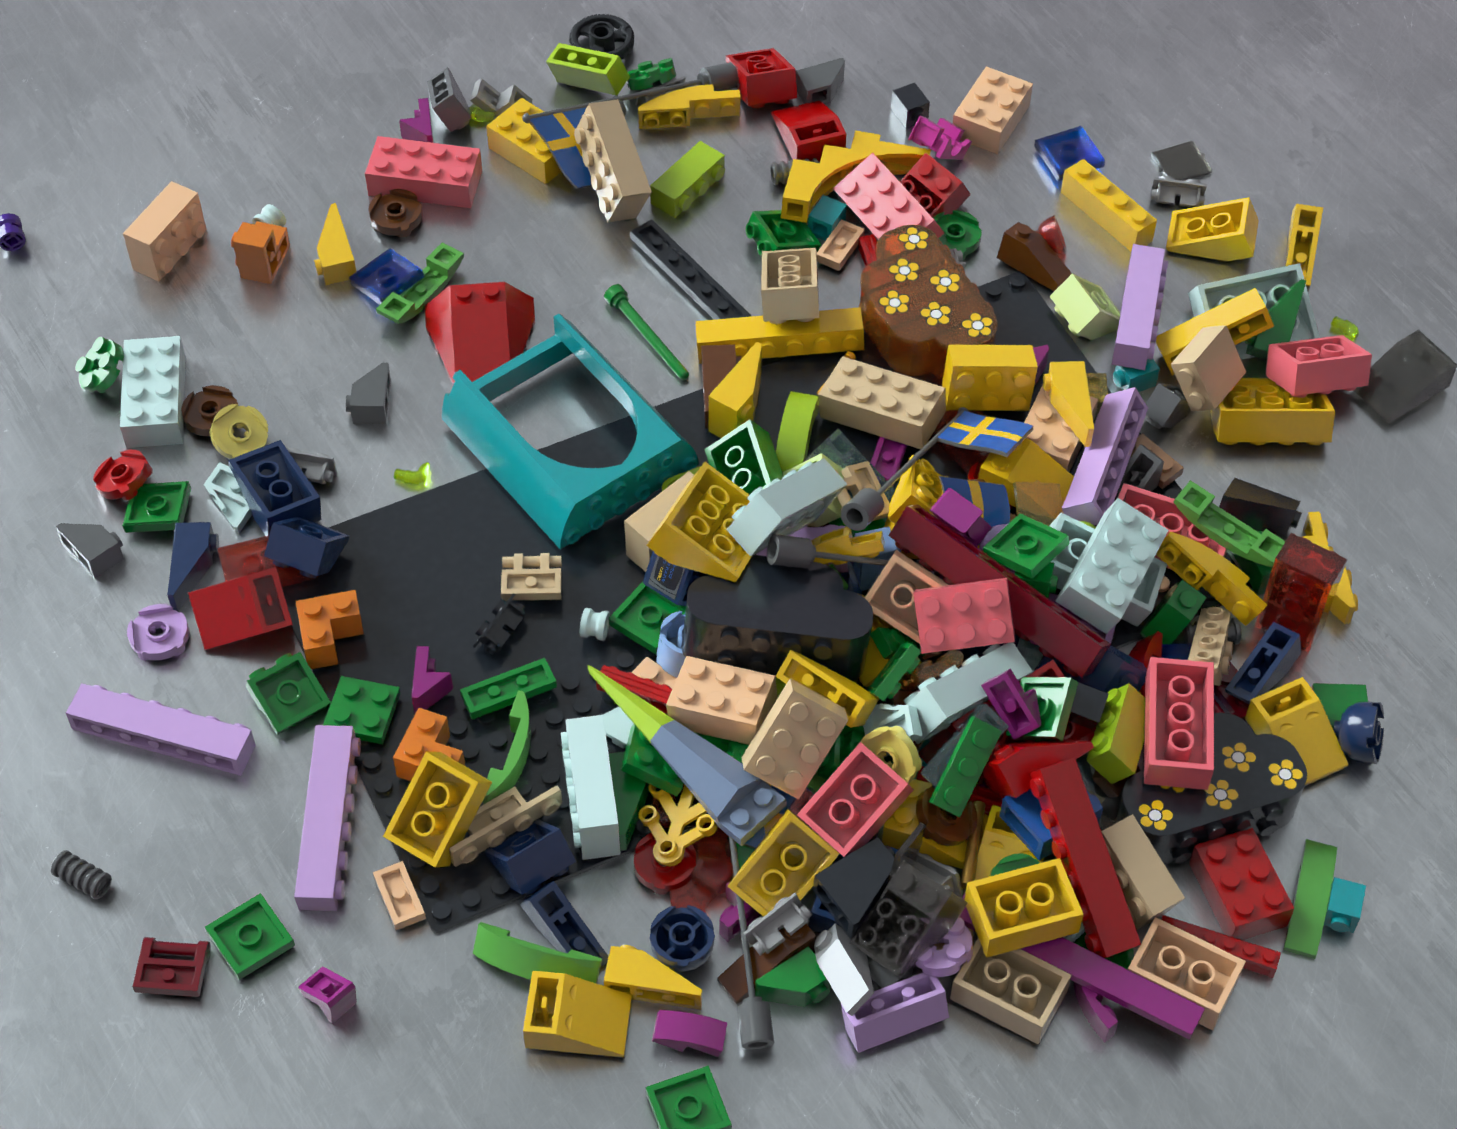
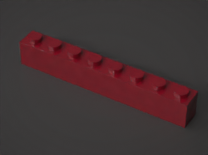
M918 504L906 506L888 535L896 541L895 545L900 550L906 553L912 552L920 558L918 562L923 567L932 571L935 569L942 574V580L948 585L1007 578L1015 634L1026 641L1032 640L1039 645V651L1043 655L1051 659H1058L1064 664L1063 668L1075 677H1084L1092 674L1111 645Z

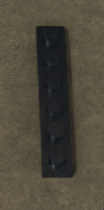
M652 219L630 231L631 239L714 320L751 317V314Z

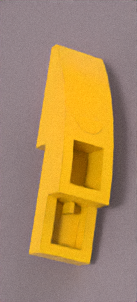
M713 84L687 87L660 95L638 107L639 129L690 126V119L740 116V90L714 91Z
M1320 511L1308 512L1303 527L1305 536L1302 537L1297 552L1301 567L1309 584L1322 603L1341 622L1349 624L1353 613L1358 610L1357 595L1353 594L1351 590V571L1346 570L1344 558L1334 559L1333 547L1328 546L1327 542L1328 526L1322 522Z
M848 527L833 530L811 540L812 545L816 548V552L862 556L866 558L878 556L880 552L884 551L885 545L882 531L853 537L851 529ZM815 558L814 562L829 566L828 563L830 562L833 565H841L848 562Z
M1170 532L1164 538L1156 555L1193 588L1198 590L1202 586L1242 624L1247 626L1265 609L1267 604L1246 585L1250 578L1226 558L1205 545L1174 532Z

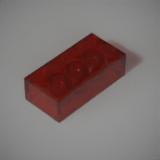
M1291 533L1275 558L1263 597V601L1267 606L1258 615L1254 627L1266 632L1271 624L1275 622L1300 634L1301 649L1309 653L1325 626L1347 559L1334 551H1329L1306 538Z

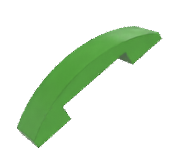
M442 242L426 258L427 266L399 294L392 292L376 308V313L397 324L415 317L425 309L427 303L439 295L460 266L464 253Z
M1190 480L1175 498L1174 504L1193 525L1221 546L1245 559L1269 567H1275L1291 544L1267 529L1260 534L1212 503L1215 496Z
M518 690L509 715L511 732L516 733L503 770L490 768L487 779L492 781V784L482 801L483 805L513 788L526 764L530 748L531 728L527 699L523 691Z
M1309 839L1305 840L1293 904L1295 909L1288 924L1284 951L1316 958L1333 882L1337 855L1336 846Z
M483 922L478 924L473 954L483 961L501 970L530 980L532 971L565 973L597 984L602 958L572 949L567 954L511 937V931Z

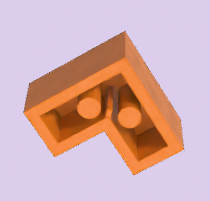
M258 221L255 224L242 222L239 230L234 232L231 239V246L234 248L236 255L235 263L239 268L240 277L267 284L272 283L290 247L287 227Z
M356 590L296 601L303 648L309 667L316 669L339 664L334 640L364 634Z
M418 708L393 756L397 777L411 781L425 752H442L466 766L463 751L446 746L450 738L447 716Z

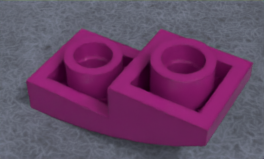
M1074 982L1075 994L1084 1016L1096 1034L1106 1043L1115 1035L1118 1025L1115 1013L1109 1006L1101 1004L1103 996Z
M659 1010L652 1042L681 1052L688 1046L718 1057L723 1051L727 1022L694 1013Z

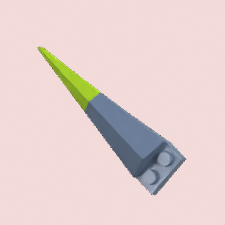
M587 665L589 674L654 746L718 827L739 845L743 846L787 806L785 797L765 781L746 772L742 763L599 670Z

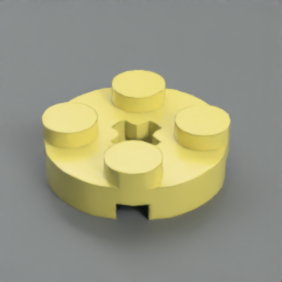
M231 404L222 408L215 415L209 431L215 449L229 460L265 446L268 438V424L264 416L254 407L238 406V404ZM233 427L238 429L244 428L246 430L244 433L245 438H236L233 435Z
M900 726L878 727L866 734L861 740L863 745L907 783H910L915 778L916 773L922 767V761L916 746L908 737L906 731ZM886 752L892 756L893 764L890 761L886 762L883 757L886 756Z

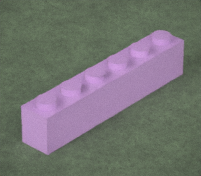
M1137 244L1132 246L1111 365L1145 370L1147 359L1153 360L1168 261L1163 260L1165 249Z
M1135 387L1105 396L1094 424L1091 447H1085L1062 506L1065 515L1078 521H1086L1093 525H1098L1103 514L1113 504L1148 411L1146 403Z
M81 683L66 711V716L73 730L240 776L256 746L252 730L245 725L239 723L229 724L213 716L204 717L192 714L184 708H170L155 700L148 702L137 699L129 693H115L99 685L90 686Z
M315 726L294 895L299 910L337 911L338 900H343L345 884L344 880H341L342 870H347L348 853L344 851L345 841H350L351 823L347 822L348 813H353L354 794H351V785L357 783L358 769L357 766H354L355 756H360L361 740L356 738L353 726Z

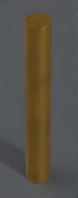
M982 801L973 802L977 812V827L967 839L961 887L966 889L968 882L975 880L985 812V803Z

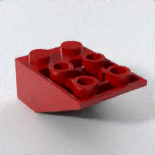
M820 100L771 112L792 160L800 159L804 161L809 159V161H812L813 158H817L820 162L824 145L846 148L847 134L839 117Z
M927 153L920 158L900 181L932 218L944 212V215L952 214L953 210H957L971 195L960 179Z
M276 567L188 592L204 650L293 625Z

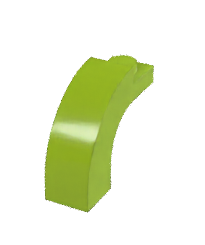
M792 391L789 394L776 448V454L783 472L807 460L812 427L819 413V396Z

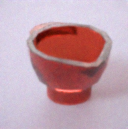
M1053 215L1043 221L1036 232L1042 235L1056 254L1062 255L1067 252V248L1057 219Z

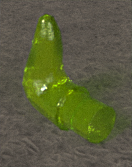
M475 104L469 107L472 120L479 122H492L494 120V112L481 110Z
M1337 316L1333 318L1331 326L1345 333L1344 336L1354 341L1359 336V330L1355 324Z
M423 463L417 471H406L397 468L394 472V479L403 481L405 484L421 485L427 479L429 463Z

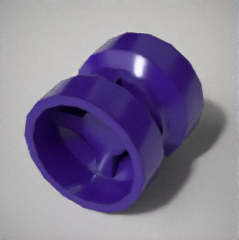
M11 213L0 215V247L5 251L21 249L26 242L21 219L19 216Z

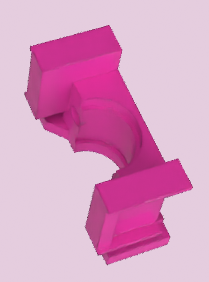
M919 116L908 140H912L920 146H926L937 152L936 157L939 159L963 160L972 143L969 139H965L962 143L959 142L965 130H962L945 118H940L936 124L924 116Z

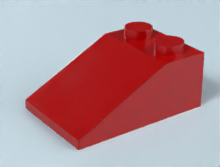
M774 48L725 55L726 62H731L737 70L738 84L736 87L740 90L741 99L748 106L760 108L765 106V103L771 102L785 104L789 102V99L797 98L796 69Z
M1068 738L1063 739V742L996 743L982 773L993 793L1017 798L1031 789L1030 772L1071 758L1077 759L1093 749L1094 746L1092 742Z

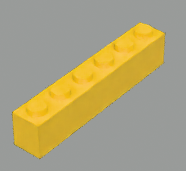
M861 307L819 311V318H814V320L809 322H800L796 319L786 320V322L781 324H773L770 321L764 322L763 316L695 321L699 364H702L701 346L735 344L736 356H741V359L756 342L762 344V358L864 350Z

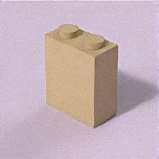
M1226 325L1202 327L1171 363L1191 411L1215 410L1246 373Z

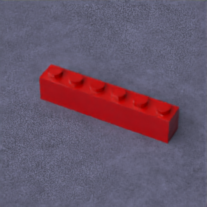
M1071 758L1030 772V788L1033 795L1039 799L1042 808V822L1050 830L1053 839V853L1057 859L1060 858L1083 912L1081 923L1086 932L1085 943L1088 950L1103 958H1107L1141 945L1076 759Z

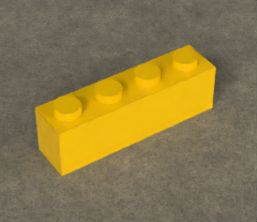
M1085 159L1064 170L1061 193L1130 252L1132 251L1133 244L1147 246L1153 242L1157 219Z
M1256 288L1157 335L1156 344L1172 376L1175 373L1171 363L1202 327L1226 325L1235 345L1274 327L1269 312Z

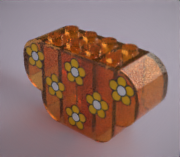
M903 225L884 233L879 238L875 251L876 261L867 265L861 274L859 307H861L863 329L891 368L909 376H918L932 372L937 378L943 380L948 345H995L998 323L993 307L989 302H985L980 295L977 285L974 282L971 283L965 274L963 266L960 263L957 264L948 246L943 245L933 231L920 225Z

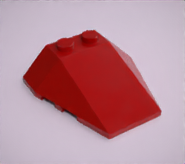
M506 282L448 286L425 305L426 330L435 344L437 353L440 354L444 362V367L453 385L455 380L452 377L459 370L473 382L523 353L524 348L528 344L531 328L535 324L533 297Z

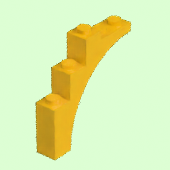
M855 130L851 149L824 145L820 163L793 159L783 194L781 219L807 223L808 215L821 197L831 193L834 190L833 188L871 153H874L893 175L907 174L925 153L930 155L931 149L880 141V134Z

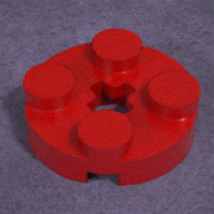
M138 450L120 452L121 457L115 460L109 457L98 467L93 480L96 483V489L103 498L111 500L122 498L126 501L137 495V489L153 473L152 467Z
M650 833L639 841L635 849L634 872L636 877L644 886L652 889L653 892L659 895H664L669 891H675L684 887L696 873V851L693 844L685 848L684 857L680 863L675 866H661L653 855V848L657 841L653 834ZM672 847L667 848L664 852L671 850Z

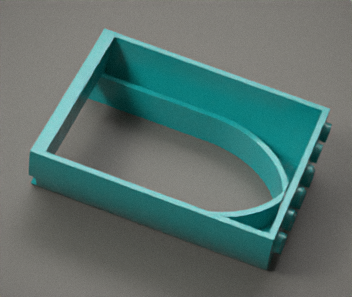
M558 313L553 316L555 335L473 382L461 370L455 372L452 377L455 380L450 394L446 393L444 396L442 420L556 546L562 549L568 544H574L581 536L591 530L600 528L604 522L614 516L623 514L635 503L646 500L653 492L662 488L664 481L668 478L696 468L699 465V460L694 448L572 322ZM574 354L628 411L637 430L636 441L629 456L620 465L605 468H581L566 465L548 458L533 448L490 401L569 355Z

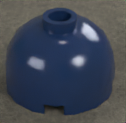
M1368 701L1350 705L1343 712L1341 720H1335L1333 730L1337 739H1339L1342 751L1354 761L1377 764L1376 759H1380L1384 738V728H1381V723L1378 721V718L1384 719V710L1381 702Z
M675 905L658 913L651 924L649 938L653 955L658 961L673 971L686 972L695 970L705 964L712 954L715 934L713 923L704 911L695 906L687 905V908H676Z

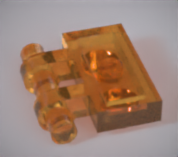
M950 650L939 657L935 664L932 663L931 659L918 664L911 674L906 673L907 678L900 682L902 690L912 691L931 677L935 679L940 678V675L954 665L958 668L963 662L964 656L962 652Z

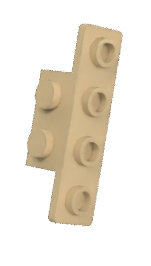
M1220 607L1201 609L1188 660L1213 662L1214 685L1220 686L1223 674L1228 675L1229 664L1233 654V642L1228 641L1231 612Z
M554 786L531 801L526 802L516 787H513L480 806L468 829L470 836L449 849L453 865L456 867L462 863L473 861L480 852L489 847L500 845L506 837L514 832L524 831L533 821L543 815L553 814L562 804L560 788Z

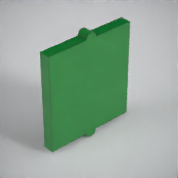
M1313 683L1312 690L1320 699L1332 728L1334 727L1335 720L1340 721L1343 712L1350 705L1358 702H1368L1366 685Z

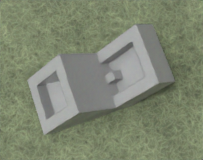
M481 78L475 82L470 101L487 115L498 117L520 98L527 100L531 104L533 99L516 85H512L500 93Z

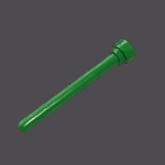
M614 284L609 287L604 294L606 302L611 307L620 309L681 380L688 379L689 372L630 305L626 290L620 284Z

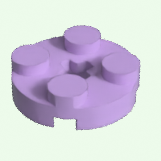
M167 604L147 606L138 612L139 616L134 621L131 619L129 622L127 637L132 650L137 653L141 660H163L172 656H178L184 652L185 644L189 638L188 623L184 614L173 610L172 606ZM157 628H161L164 632L160 636L151 635L156 632Z
M957 916L918 919L913 923L912 931L907 938L909 960L914 967L916 965L921 968L923 973L928 976L945 977L953 975L960 971V966L966 960L968 963L972 958L973 942L971 933L965 926L964 921ZM937 943L946 944L943 946V950H937L936 946H933Z

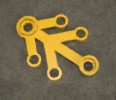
M649 784L650 793L655 799L659 800L672 822L668 834H666L659 823L660 815L654 806L646 805L642 807L639 811V818L644 826L649 827L657 841L653 848V855L657 862L666 866H675L683 859L685 848L704 836L713 835L717 831V824L709 814H706L707 811L700 803L692 806L695 796L686 785L684 786L678 806H676L668 792L662 789L655 791L657 787ZM654 813L651 818L645 819L648 814ZM697 819L696 827L682 834L684 826ZM711 822L708 828H702L705 823ZM672 847L671 850L664 852L667 848Z

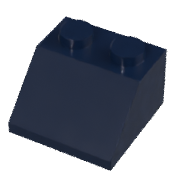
M294 517L273 523L264 557L274 560L273 564L282 568L293 567L299 569V573L303 576L317 578V576L328 573L348 543L350 536L309 520Z
M539 819L533 821L524 831H517L510 835L500 845L485 850L487 857L510 888L522 895L537 891L541 888L542 882L550 877L555 878L563 875L568 871V866L576 862L561 830Z

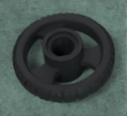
M594 14L581 19L572 27L569 35L571 46L583 48L579 44L578 38L579 36L589 37L590 50L619 55L621 59L627 57L634 46V32L629 23L620 17L609 14ZM615 42H624L621 47L615 50Z

